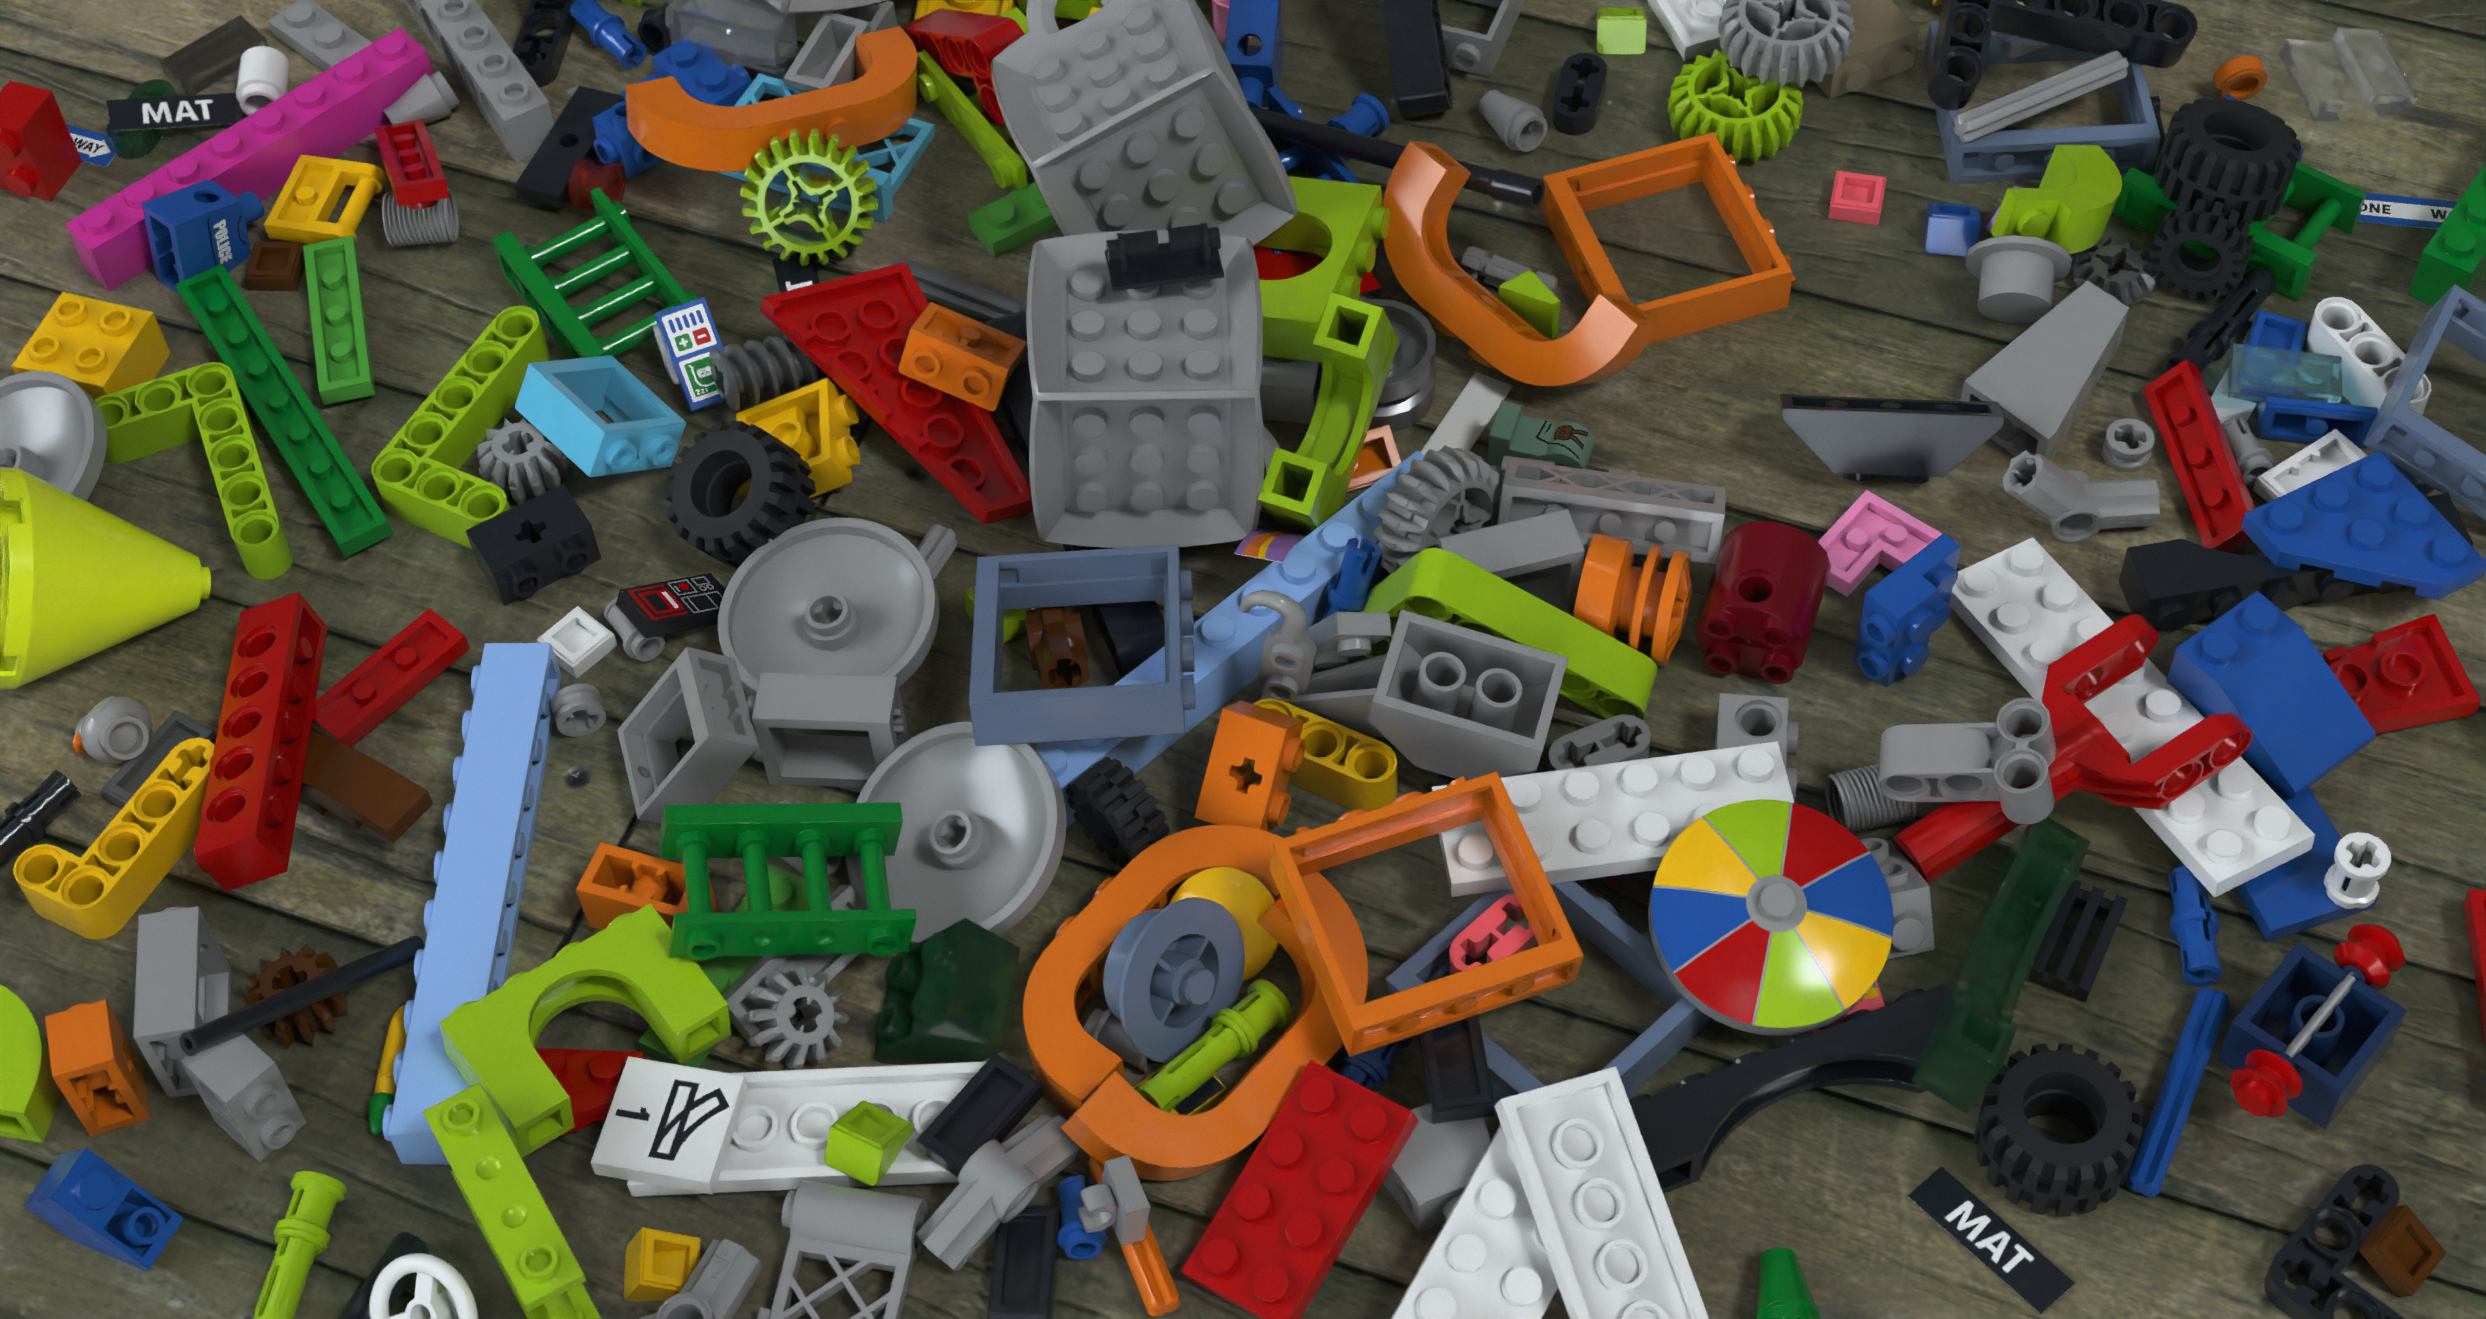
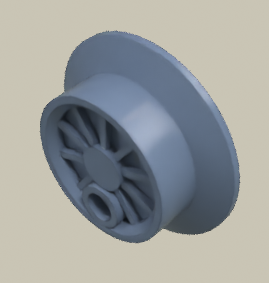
M1184 898L1166 906L1164 909H1151L1138 914L1117 935L1105 963L1103 977L1104 994L1111 1012L1121 1020L1129 1042L1143 1056L1157 1062H1170L1206 1034L1211 1028L1210 1023L1215 1013L1222 1008L1231 1009L1235 1006L1244 975L1245 954L1240 929L1231 913L1219 903L1206 898Z

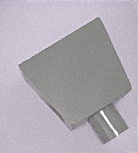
M1429 1103L1410 1110L1414 1112L1419 1122L1382 1182L1414 1227L1420 1231H1427L1445 1224L1491 1143L1484 1118L1433 1124Z

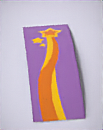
M1257 527L1256 530L1247 534L1234 554L1283 563L1293 546L1301 538L1306 537L1307 534L1268 527Z

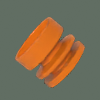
M1600 533L1594 534L1583 565L1573 617L1617 639L1619 632L1629 633L1628 646L1643 653L1647 637L1653 638L1651 659L1656 665L1666 667L1678 639L1682 637L1692 594L1689 572L1690 552L1676 549L1673 552L1666 573L1661 572L1663 546L1653 545L1641 568L1633 566V540Z

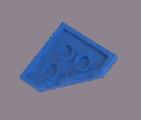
M2380 450L2245 513L2241 524V529L2275 566L2299 570L2300 564L2330 569L2334 570L2333 578L2380 587L2382 581L2415 587V595L2437 600L2482 579L2486 572V560Z

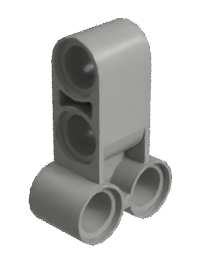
M2024 697L2014 699L2005 704L1998 712L1996 722L1904 724L1887 728L1881 734L1877 790L1887 799L1907 803L2000 801L2002 812L2011 821L2024 825L2038 823L2047 818L2052 812L2055 803L2048 767L2055 760L2057 748L2049 710L2038 700ZM2034 734V735L2031 736V737L2019 738V737H2021L2022 735ZM2024 784H2033L2032 786L2024 789L2016 788Z

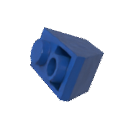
M87 1148L59 1155L23 1205L72 1241L144 1271L150 1270L184 1220L175 1211Z

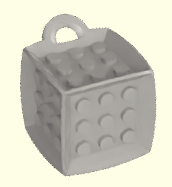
M1028 0L1026 18L1029 32L1009 45L992 60L991 74L998 105L1006 126L1022 157L1029 166L1039 190L1064 236L1128 230H1168V228L1200 225V223L1206 222L1208 228L1218 227L1219 233L1222 235L1249 239L1254 247L1296 217L1298 213L1297 202L1283 163L1266 132L1249 109L1230 62L1195 0H1100L1103 5L1102 8L1084 20L1062 30H1059L1055 21V7L1058 0Z
M1152 230L1077 234L1039 240L1033 244L1026 308L1028 362L1033 395L1029 439V475L1035 523L1039 538L1043 541L1103 548L1179 544V547L1242 540L1249 532L1257 529L1260 510H1266L1258 501V496L1263 491L1264 463L1267 474L1275 448H1280V446L1263 425L1260 400L1263 354L1262 301L1255 253L1252 242L1249 239L1220 234L1221 249H1218L1224 271V278L1120 291L1112 290L1105 258L1106 240L1116 239V233L1127 234ZM1157 230L1158 244L1168 243V230Z

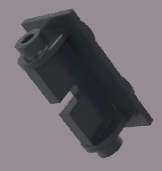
M1206 222L1200 223V225L1168 228V243L1158 244L1157 230L1127 234L1116 233V239L1106 240L1105 250L1112 290L1142 289L1152 286L1224 278V271L1218 249H1221L1219 228H1208Z

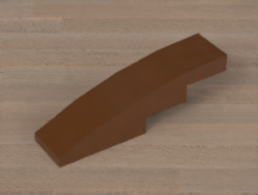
M311 730L299 800L321 815H324L329 810L356 829H359L364 824L394 844L433 805L429 792L416 783L350 746Z

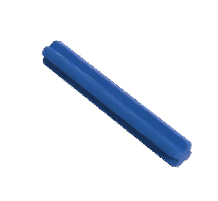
M2203 987L2196 994L2126 1180L2128 1188L2133 1192H2139L2146 1197H2154L2159 1194L2230 1003L2229 997L2224 992L2215 991L2211 987Z

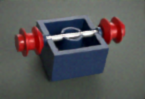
M2364 923L2352 926L2348 932V941L2339 943L2333 951L2336 965L2298 942L2233 1020L2218 1060L2234 1070L2230 1076V1084L2236 1101L2244 1110L2259 1117L2277 1118L2284 1115L2289 1106L2326 1130L2390 1049L2407 1011L2376 991L2384 989L2390 982V972L2398 971L2405 962V955L2399 940L2390 930L2379 925Z

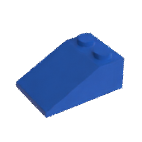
M2258 591L2182 643L2175 650L2166 683L2181 693L2204 718L2217 714H2236L2253 733L2252 742L2242 756L2292 799L2296 798L2375 738L2376 732L2301 626Z

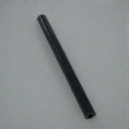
M413 935L186 1031L180 1036V1046L188 1056L199 1054L415 960L417 950L425 948L424 942L420 937Z

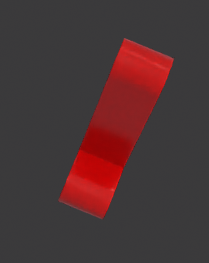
M940 8L901 27L913 41L917 53L926 50L945 73L972 77L982 104L990 118L999 125L1005 124L993 86L991 63L1004 49L1025 35L1021 27L1013 19Z

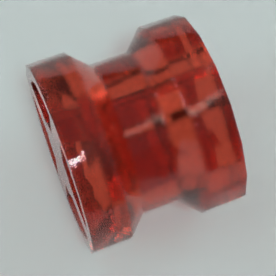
M578 159L574 164L569 181V196L572 205L575 208H589L593 205L590 190L597 187L603 191L612 203L615 201L622 203L626 183L623 166L611 162L606 163L604 166H598L591 159Z

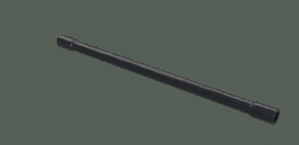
M1248 105L1267 136L1392 170L1406 146ZM1456 160L1471 172L1463 189L1486 194L1495 200L1536 210L1541 205L1545 194V183L1542 179L1504 169L1494 170Z

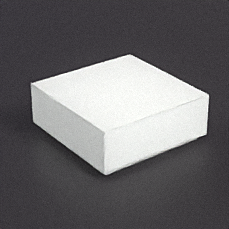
M578 606L537 639L538 643H551L558 665L576 679L617 646L614 633Z

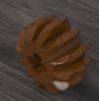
M307 944L296 955H292L290 951L281 947L279 959L274 962L260 959L259 969L262 974L246 978V989L249 995L244 999L246 1002L245 1007L338 968L335 959L329 956L327 952L317 955L315 950L311 949ZM348 989L257 1029L267 1040L277 1037L279 1042L283 1043L287 1048L299 1036H302L304 1041L313 1046L314 1033L321 1029L335 1033L333 1017L348 1014V1002L345 996L349 994Z

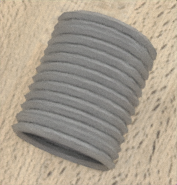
M448 188L449 198L440 199L435 206L425 209H410L407 205L398 206L394 193H386L382 203V218L388 243L392 247H399L402 245L411 246L417 244L425 245L427 243L455 242L459 233V218L452 190Z
M1877 763L1874 766L1869 765L1868 767L1864 766L1863 768L1859 767L1853 770L1848 769L1846 772H1836L1834 775L1830 773L1826 778L1825 796L1830 817L1847 828L1851 833L1855 834L1856 831H1866L1868 828L1871 830L1873 827L1877 829L1879 826H1888L1890 823L1894 825L1896 822L1899 824L1901 821H1912L1916 816L1917 802H1897L1887 799L1877 790L1879 764Z

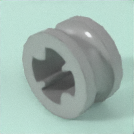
M2132 418L2116 420L2109 425L2106 431L2105 442L2102 446V456L2105 462L2114 469L2122 472L2139 471L2147 466L2151 459L2155 434L2151 427L2140 420Z
M586 683L572 684L557 691L552 697L551 707L553 714L556 716L555 722L558 731L563 735L571 737L588 735L598 730L605 723L606 713L601 704L602 699L599 690L595 686Z

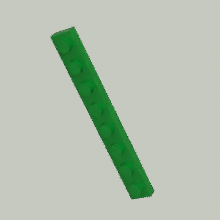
M221 263L175 284L180 298L221 363L227 365L233 372L243 398L343 557L346 558L393 535L387 518L223 264Z

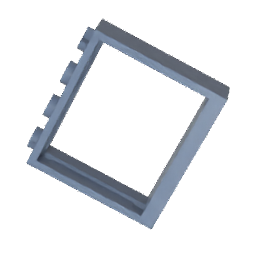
M1930 21L1924 54L1928 79L1939 21ZM2113 22L2114 24H2117V26L2124 28L2120 24ZM1991 31L1986 65L2094 59L2101 55ZM1957 32L1963 37L1970 38L1967 34ZM2128 61L2129 66L2126 68L2127 76L2122 80L2114 82L2124 125L1995 131L1967 143L1962 142L1959 136L1954 134L1952 128L1955 125L1954 117L1960 113L1959 109L1945 110L1934 103L1951 184L2042 179L2056 145H2099L2115 163L2120 175H2125L2131 167L2144 173H2152L2161 136L2142 65Z
M2454 284L2426 313L2363 444L2375 452L2380 450L2394 464L2442 494L2448 493L2452 500L2486 520V455L2408 407L2441 337L2486 364V303Z
M1179 544L977 557L969 693L975 746L1185 734V710L1196 709L1194 674L1184 675V672H1195L1193 637L1183 638V636L1194 635L1192 601L1183 602V600H1193V580L1191 570H1181ZM1164 600L1165 682L1001 692L1005 610Z
M1576 881L1550 884L1569 925L1671 1007L1604 1068L1617 1067L1627 1097H1630L1709 1024V1016L1693 1006L1669 980L1656 956L1650 935L1636 932L1620 919L1617 911L1608 901L1600 897L1594 898L1579 886ZM1502 890L1483 894L1385 979L1386 996L1437 980L1449 970V950L1455 937L1498 899L1507 894L1515 893L1514 890ZM1482 1032L1495 1104L1502 1098L1545 1087L1541 1081Z

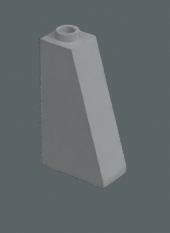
M2087 280L1964 380L1960 401L1998 402L2004 415L2003 428L1990 439L2014 456L2027 450L2033 455L2041 454L2052 461L2121 344L2129 307L2121 303L2112 294L2106 293Z

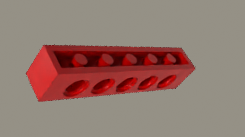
M299 591L240 612L237 633L233 641L234 649L229 674L226 678L222 711L218 719V732L214 752L210 760V773L206 794L202 801V814L197 840L194 843L193 856L199 867L204 872L209 873L226 892L285 873L288 870L328 630L327 625Z

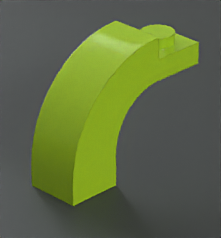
M2056 145L2039 188H2007L1990 233L1994 237L2013 235L2037 237L2056 243L2066 249L2069 254L2085 251L2097 244L2104 233L2122 189L2120 172L2112 159L2099 145Z
M0 984V1136L43 1143L55 1115L60 1096V1088L52 1077L48 1039L26 1004L15 993Z

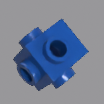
M626 100L615 104L612 108L592 118L597 138L593 142L596 154L603 164L608 167L613 166L626 178L630 179L643 173L664 160L641 146L628 130Z

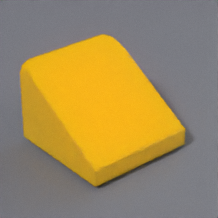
M642 1227L626 1247L623 1301H665L679 1294L700 1261L701 1238Z

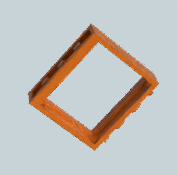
M1714 132L1543 176L1545 194L1542 201V213L1590 306L1599 293L1623 294L1626 298L1628 296L1584 212L1703 182L1753 274L1636 305L1661 325L1649 344L1780 310L1789 306L1791 285L1796 282L1793 271L1790 268L1791 257L1788 254H1782L1776 243V235L1772 223L1769 219H1763L1756 208V199L1749 184L1743 185L1737 174L1733 155H1726Z
M1497 771L1467 781L1462 776L1452 781L1447 787L1426 794L1410 792L1394 800L1391 805L1369 812L1365 809L1353 810L1339 817L1334 823L1315 829L1299 827L1296 828L1295 835L1273 841L1270 872L1349 1057L1576 982L1584 955ZM1481 820L1539 946L1356 1005L1302 880V876Z

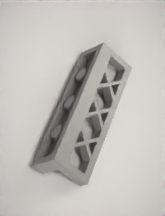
M1508 459L1502 486L1498 525L1568 509L1576 530L1583 528L1587 533L1589 543H1591L1594 534L1600 533L1633 540L1635 554L1647 555L1653 545L1663 546L1664 558H1672L1673 552L1679 549L1689 551L1691 561L1716 564L1725 516L1726 488Z

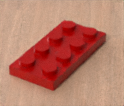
M1310 1060L1181 1272L1190 1281L1258 1319H1301L1418 1124L1419 1120L1414 1112Z

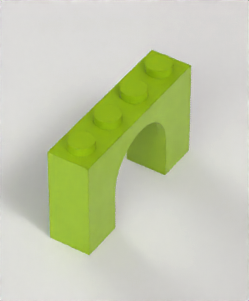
M1288 176L1297 202L1298 213L1294 219L1256 246L1309 252L1325 259L1312 270L1296 277L1282 280L1259 279L1263 316L1262 356L1322 363V359L1314 347L1313 341L1329 296L1332 292L1359 300L1360 283L1364 274L1372 271L1377 245L1380 239H1386L1388 235L1390 210L1389 208L1382 207L1383 198L1380 185Z
M1332 292L1329 296L1313 341V345L1322 359L1323 370L1320 391L1310 425L1296 453L1275 448L1263 482V491L1258 496V501L1281 527L1309 535L1341 509L1400 342L1384 309Z
M651 903L634 913L628 912L616 917L607 928L582 942H573L566 945L554 958L531 971H523L513 975L501 988L478 1001H469L458 1006L448 1018L439 1022L447 1056L470 1087L479 1082L481 1083L521 1159L575 1127L569 1095L535 1050L542 1030L551 1019L565 1009L590 1001H610L625 1005L639 1013L648 1022L679 1065L731 1035L728 1003L694 959L689 957L669 958L668 947L671 929Z

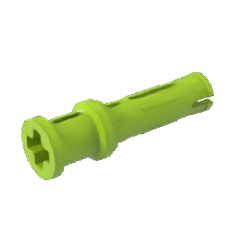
M1264 979L1255 980L1248 987L1247 996L1231 1009L1222 1008L1215 1013L1210 1023L1211 1028L1195 1043H1192L1158 1074L1138 1087L1136 1091L1155 1107L1170 1113L1180 1102L1214 1076L1225 1064L1234 1058L1249 1057L1258 1048V1041L1274 1027L1283 1028L1292 1019V1009L1289 1001L1279 988Z
M300 1171L293 1175L290 1186L294 1193L285 1218L279 1220L273 1230L274 1239L278 1245L252 1319H294L315 1256L320 1255L327 1249L331 1240L330 1234L327 1232L336 1204L344 1201L347 1193V1188L342 1182L328 1175L313 1171Z

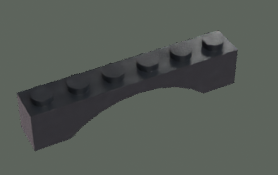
M2443 493L2426 496L2425 498L2473 547L2474 543L2449 494ZM2184 539L2127 548L2119 578L2120 587L2132 615H2142L2156 631H2175L2187 625L2215 621L2256 591L2261 593L2281 611H2287L2296 606L2319 602L2336 603L2348 597L2371 593L2388 594L2400 588L2411 587L2382 581L2380 587L2333 578L2334 570L2300 564L2299 570L2275 566L2268 557L2238 555L2209 549Z
M1944 983L1926 991L1920 988L1910 990L1897 998L1894 1003L1872 1012L1867 1009L1856 1011L1844 1018L1838 1025L1817 1033L1809 1031L1797 1034L1784 1046L1763 1054L1760 1052L1747 1053L1739 1057L1727 1068L1709 1075L1705 1073L1690 1075L1680 1081L1673 1089L1652 1097L1648 1094L1639 1095L1630 1099L1629 1102L1663 1194L1700 1180L1714 1153L1735 1129L1758 1111L1788 1096L1820 1087L1849 1084L1889 1086L1922 1093L1973 1073L1981 1040Z

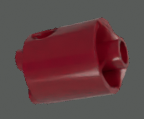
M1753 521L1736 526L1725 536L1695 631L1698 644L1706 654L1704 659L1705 665L1710 670L1721 675L1738 673L1752 678H1764L1774 684H1785L1792 680L1794 671L1803 664L1831 569L1826 550L1815 538L1796 527L1771 521Z

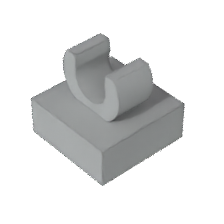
M1129 1155L1105 1161L1102 1184L1087 1187L1080 1193L1084 1206L1078 1208V1214L1086 1233L1102 1231L1113 1225L1121 1246L1145 1240L1150 1205Z

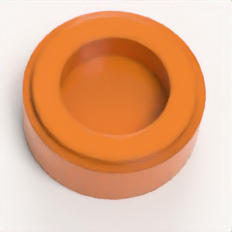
M2245 55L2233 58L2222 64L2215 71L2213 82L2220 98L2231 95L2236 100L2242 101L2253 97L2262 90L2267 82V74L2258 57Z

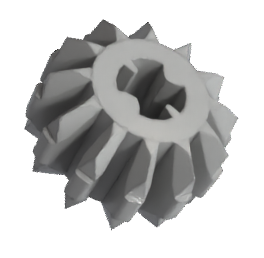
M525 417L519 423L513 424L505 418L504 426L501 430L487 429L486 441L477 445V457L480 465L478 470L481 479L503 489L507 499L512 497L519 505L527 497H537L543 494V491L546 489L551 490L560 486V478L569 474L567 456Z
M796 966L789 970L787 976L779 970L767 975L768 988L757 987L752 990L750 997L761 1009L746 1012L743 1019L750 1024H759L760 1032L753 1034L749 1038V1043L752 1046L769 1043L765 1061L773 1064L785 1057L787 1067L790 1070H797L803 1068L806 1059L812 1065L826 1061L825 1047L831 1049L840 1047L843 1039L833 1027L846 1024L850 1017L843 1012H834L833 1004L840 1002L844 993L840 990L829 993L824 992L827 984V974L820 972L808 979L805 967ZM799 1008L804 1019L800 1020L797 1023V1027L794 1028L790 1023L789 1017L796 1012L795 1009Z

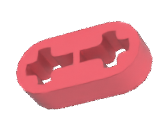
M1515 893L1507 894L1498 899L1455 937L1449 950L1450 975L1483 965L1477 961L1470 966L1466 965V955L1477 959L1487 951V963L1539 946L1529 923L1528 929L1521 925H1516L1507 932V919L1510 918L1514 922H1520L1524 918L1527 919Z

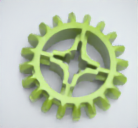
M1715 49L1710 58L1697 55L1693 65H1683L1679 76L1674 77V82L1671 85L1667 112L1670 114L1669 120H1671L1670 124L1673 134L1678 135L1681 140L1714 132L1726 155H1733L1736 165L1740 159L1746 158L1756 165L1761 154L1774 158L1778 148H1788L1789 141L1792 139V136H1796L1797 129L1800 127L1803 99L1800 87L1795 82H1786L1781 89L1779 82L1768 81L1761 86L1760 79L1756 75L1744 78L1742 69L1730 67L1728 56Z
M816 128L811 129L809 142H802L801 134L795 129L790 131V146H787L782 139L775 136L770 142L773 154L767 150L758 149L755 153V159L759 166L748 165L744 176L752 183L743 184L740 190L742 197L751 200L743 205V216L756 218L749 228L751 234L759 235L767 232L768 234L763 241V248L770 250L779 243L782 245L780 258L783 261H787L790 258L792 251L800 252L799 261L803 266L808 265L811 253H817L821 264H828L830 249H833L841 258L848 255L846 241L860 246L864 239L860 229L871 230L874 225V218L867 212H873L878 209V199L868 195L877 189V181L875 178L863 177L870 169L869 162L867 160H860L851 163L856 155L857 148L851 144L842 152L837 150L840 138L837 134H832L829 137L828 144L819 143L820 132ZM802 162L821 164L830 168L831 171L822 175L814 174L808 171ZM783 170L787 176L786 184L789 187L790 193L782 198L781 205L772 208L768 196V186L775 175ZM847 186L852 205L847 215L838 224H835L832 219L833 211L829 206V202L838 197L840 189ZM805 190L810 196L818 193V204L814 205L810 199L801 201V192ZM795 221H805L811 224L816 232L798 230L788 224Z

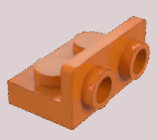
M930 302L910 328L898 370L907 377L989 411H994L1000 403L1007 380L1022 360L1027 342Z

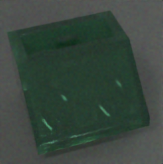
M964 918L911 946L908 952L902 951L893 956L885 972L887 987L882 1011L875 1024L877 1039L873 1059L882 1064L894 1065L982 1062L992 1057L994 1053L1002 1052L1020 948Z

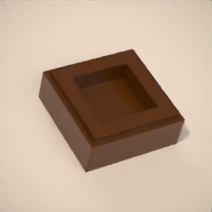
M255 242L244 276L248 291H298L305 267L304 242Z
M2407 1205L2392 1207L2358 1248V1251L2397 1298L2413 1296L2446 1254L2445 1250Z

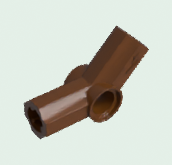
M1074 605L1026 608L1028 621L1024 623L1033 671L1038 670L1042 686L1049 689L1080 688L1085 681L1090 679L1087 663L1088 654L1080 613L1075 612Z

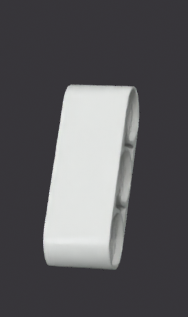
M2330 297L2322 300L2316 306L2304 344L2306 355L2352 405L2375 407L2379 411L2406 354L2353 301L2343 297ZM2423 374L2408 405L2409 408L2423 415L2431 393V382L2425 374Z

